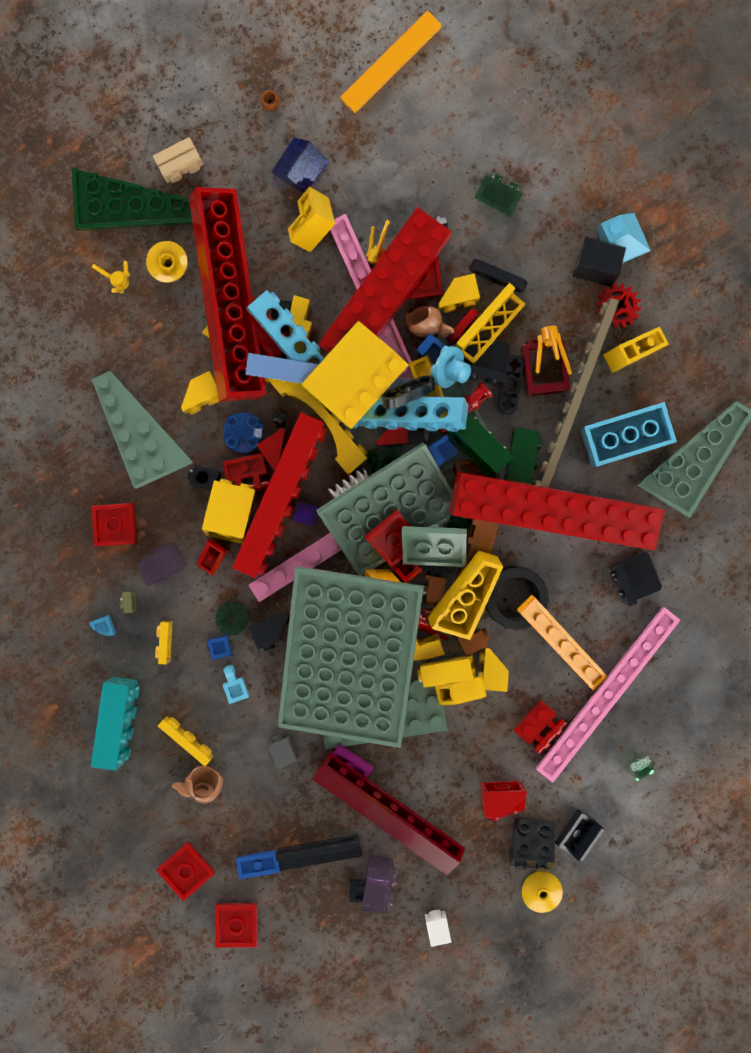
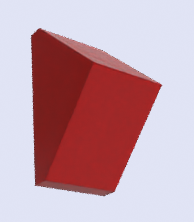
M403 411L399 417L404 416L406 413ZM397 427L395 430L387 429L375 444L378 447L408 445L407 429L403 427Z
M285 429L278 430L257 445L273 470L276 469L283 453L287 434Z
M210 538L196 565L213 576L231 549L215 538Z
M403 559L392 567L405 583H408L422 571L418 565L403 564Z

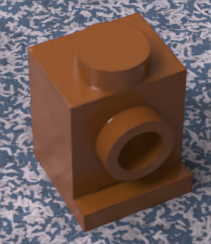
M425 575L424 579L428 580V584L424 583L423 595L426 596L425 604L437 606L444 596L447 579Z
M475 628L470 640L456 636L465 656L489 646L487 640H490L485 628L481 630H476Z

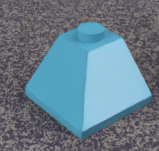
M635 213L623 214L601 223L596 230L601 241L626 247L623 263L651 251Z

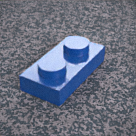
M277 850L237 856L236 864L239 879L279 873L280 866L279 862H276L275 857Z

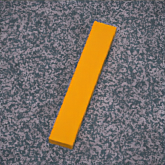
M427 10L340 96V100L356 114L442 28V24Z
M533 595L517 609L593 691L608 677Z

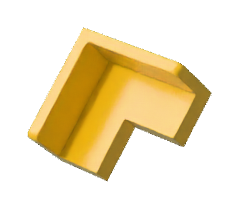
M309 187L297 201L300 215L288 228L291 243L311 252L335 225L329 198Z

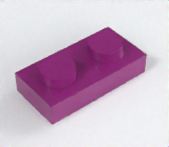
M341 744L333 751L335 756L366 778L374 768Z

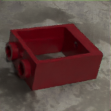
M538 340L526 341V344H523L520 348L521 358L524 361L523 375L526 397L569 391V374L559 347L558 353L562 382L533 385L529 351L538 349ZM561 340L566 353L565 340ZM543 343L542 350L553 348L552 346H545V343Z

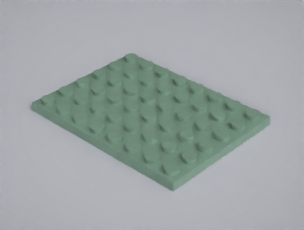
M297 566L294 574L278 727L401 748L424 586Z

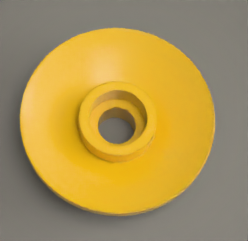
M162 241L155 244L149 250L146 265L153 278L160 282L171 283L177 281L185 274L188 258L183 248L177 243ZM167 261H172L170 267L165 266Z
M537 871L530 874L524 880L521 894L527 907L535 912L545 913L559 905L563 890L560 881L555 875L550 872ZM541 892L547 893L545 897H540Z

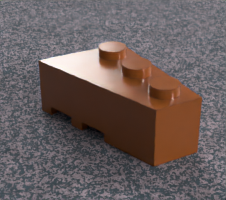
M476 519L469 520L466 566L478 550L493 555L492 546L497 538L499 524ZM458 567L456 579L459 577V575L462 573L465 567Z

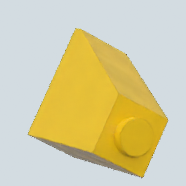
M474 653L468 656L463 654L423 663L420 666V670H418L419 682H423V687L425 688L474 680L477 674Z

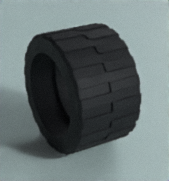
M508 566L502 569L485 606V610L496 623L504 628L525 630L531 627V625L523 616L510 617L502 613L498 608L496 602L498 588L508 579H523L531 585L534 597L546 610L549 603L548 588H546L543 579L530 569Z

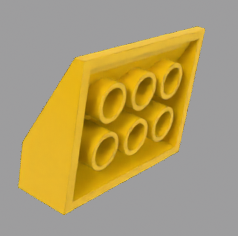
M357 321L301 385L346 427L352 429L407 368L408 364L393 349Z

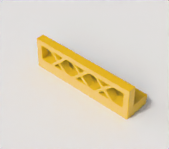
M510 283L456 343L455 347L462 350L464 358L472 365L476 363L526 304L513 294L515 287ZM509 299L518 305L513 311H506L505 303ZM503 315L504 323L493 326L492 318ZM490 330L491 338L480 341L479 333ZM477 345L478 353L474 358L464 351L468 346Z

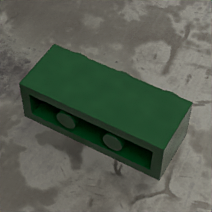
M470 413L467 414L466 429H459L457 432L450 431L448 433L450 439L488 477H494L513 458L510 450L506 446L501 445L496 440L495 435L491 431L486 430L481 425L480 420Z
M518 427L513 429L509 449L513 458L506 465L505 480L535 484V478H532L533 470H537L539 462L536 453L537 449L540 450L542 445L540 431Z

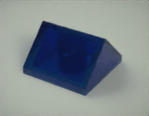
M294 137L271 172L304 194L309 187H312L326 166L328 159L310 141Z

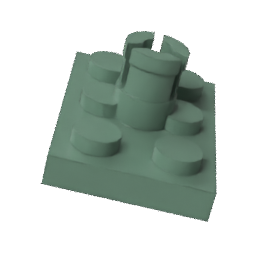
M438 524L431 525L430 527L403 526V564L466 567L467 529L443 528L442 526L439 528Z

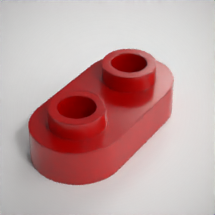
M472 308L446 340L452 345L455 342L457 343L465 334V330L471 327L478 319L479 312Z

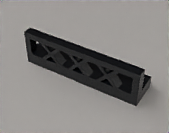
M355 834L281 847L277 849L275 857L276 862H279L280 871L362 857L359 835Z

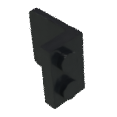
M480 337V341L489 340L487 338ZM495 340L474 365L464 358V363L469 364L471 367V374L468 380L477 381L479 379L485 381V384L492 386L501 384L505 375L504 368L509 345ZM477 345L468 346L466 352L473 358L478 353Z
M647 552L609 566L611 571L609 572L610 578L614 584L616 583L618 597L621 603L632 606L637 604L638 599L662 589L659 577Z
M514 819L513 852L509 857V866H515V869L526 870L528 867L535 868L538 872H547L555 864L554 823L533 819Z

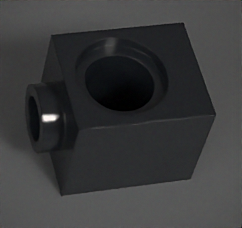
M194 465V468H191L188 474L189 485L212 490L214 481L219 482L222 472ZM202 472L208 474V481L206 483L199 481V475Z

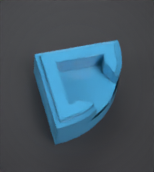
M110 615L89 622L91 628L102 635L112 636L117 634Z

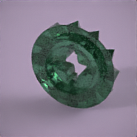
M236 602L226 603L216 613V625L224 634L237 635L248 624V612L242 605ZM230 612L233 616L240 615V617H238V619L235 620V626L234 624H232V622H224V620H227V618L229 617Z

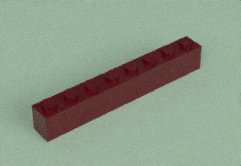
M330 752L319 765L312 780L441 872L448 875L460 864L465 847Z

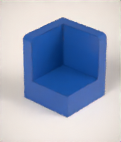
M429 334L416 350V354L421 358L427 355L430 356L432 364L435 365L444 345L433 335Z
M448 434L428 447L438 467L457 454V450L450 442Z

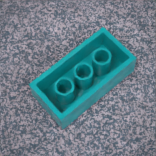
M112 677L103 682L91 767L116 771L126 760H129L131 748L128 747V744L134 733V727H131V724L137 712V707H134V703L140 692V686H137L138 680Z

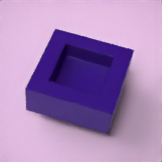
M298 501L293 521L314 526L318 506Z

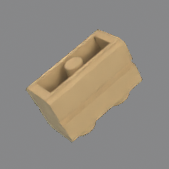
M190 137L153 155L167 183L178 182L182 179V175L188 172L190 174L195 173L203 165Z

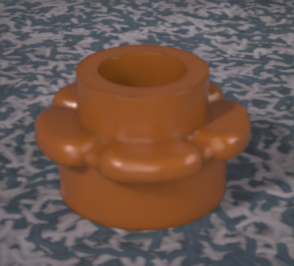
M266 90L260 97V104L263 105V109L266 111L276 110L280 105L279 95L272 90Z

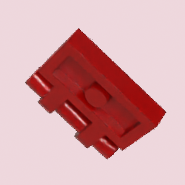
M262 453L222 462L226 480L235 481V485L240 486L242 479L253 477L254 483L247 485L252 486L257 493L267 489L270 483L269 480L261 481L260 475L268 474Z
M540 699L513 730L529 745L536 739L539 743L535 746L534 750L540 754L544 749H548L551 746L550 742L557 735H561L562 729L567 723L561 718L555 724L552 719L557 714ZM548 725L551 730L543 738L540 733Z

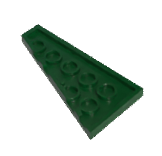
M71 167L74 221L77 231L193 224L189 198L163 193L153 188L148 189L138 184L112 177L107 178L97 173L85 172Z

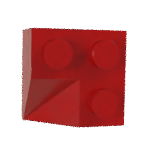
M521 781L480 782V807L484 817L488 818V820L497 821L501 817H507L509 814H518L519 811H524L527 791Z

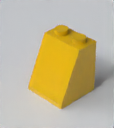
M220 479V482L214 481L202 530L206 536L243 544L251 526L257 493L252 486L247 484L236 486L232 485L233 482L225 479Z

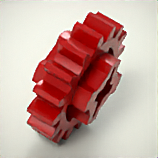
M615 283L612 284L611 290L606 287L603 290L604 293L598 295L600 300L595 303L596 306L601 308L603 302L607 303V300L610 298L621 301L620 310L614 313L611 321L613 329H616L618 325L621 329H624L626 324L629 326L633 324L632 319L636 320L639 317L636 312L642 309L637 306L641 299L635 298L638 292L631 293L632 286L625 289L624 283H621L618 288ZM617 293H618V294H621L620 296H617V297H615L614 295H612V294H617ZM600 308L595 311L596 314H599ZM618 316L627 317L625 319H616Z

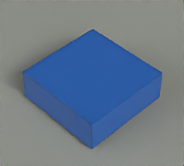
M228 635L207 640L212 660L233 655Z

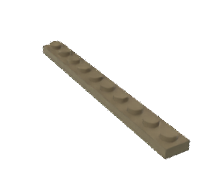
M610 298L607 300V303L603 302L599 314L602 315L599 323H595L592 329L593 340L591 343L588 342L584 354L587 356L584 363L581 362L576 373L579 375L578 380L571 385L569 394H571L570 401L565 402L562 414H564L562 422L558 421L554 431L557 434L555 441H551L548 446V459L543 461L539 471L542 473L539 481L536 480L534 485L549 487L619 303L618 300Z

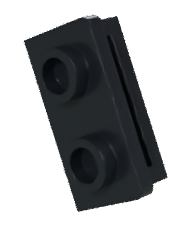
M577 809L556 839L555 844L573 855L579 862H583L605 829L594 818Z

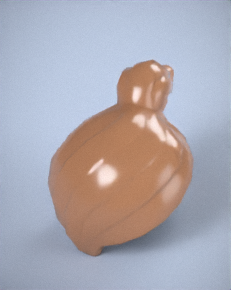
M421 306L405 315L407 327L416 336L426 338L429 334H439L441 337L446 338L454 332L452 327L443 324L442 315L435 307Z
M201 765L196 767L185 778V783H174L172 788L176 789L184 797H192L199 803H209L219 795L223 785V777L212 767Z

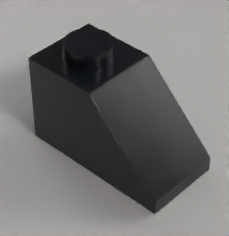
M289 610L248 627L257 650L263 648L264 651L276 647L274 643H277L290 615Z

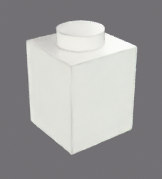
M432 910L429 914H425L431 947L451 943L445 911Z

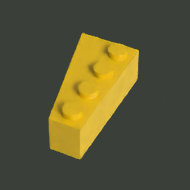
M478 550L428 616L432 629L468 640L471 639L503 569L498 556Z

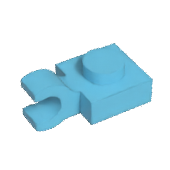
M233 664L226 666L223 670L228 682L223 683V688L229 704L248 698L250 695L243 676L236 677Z

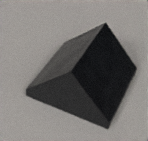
M585 236L572 276L611 287L620 275L626 247Z

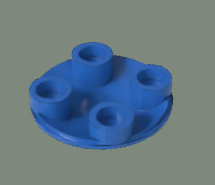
M239 412L229 416L223 428L225 443L229 448L239 453L255 450L258 447L257 445L262 442L264 436L261 421L255 415L248 412Z

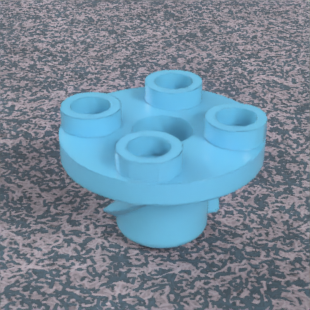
M444 346L441 349L436 364L432 366L430 374L434 377V381L438 386L448 388L456 381L459 383L466 382L470 377L471 367L469 364L464 363V355L460 348Z

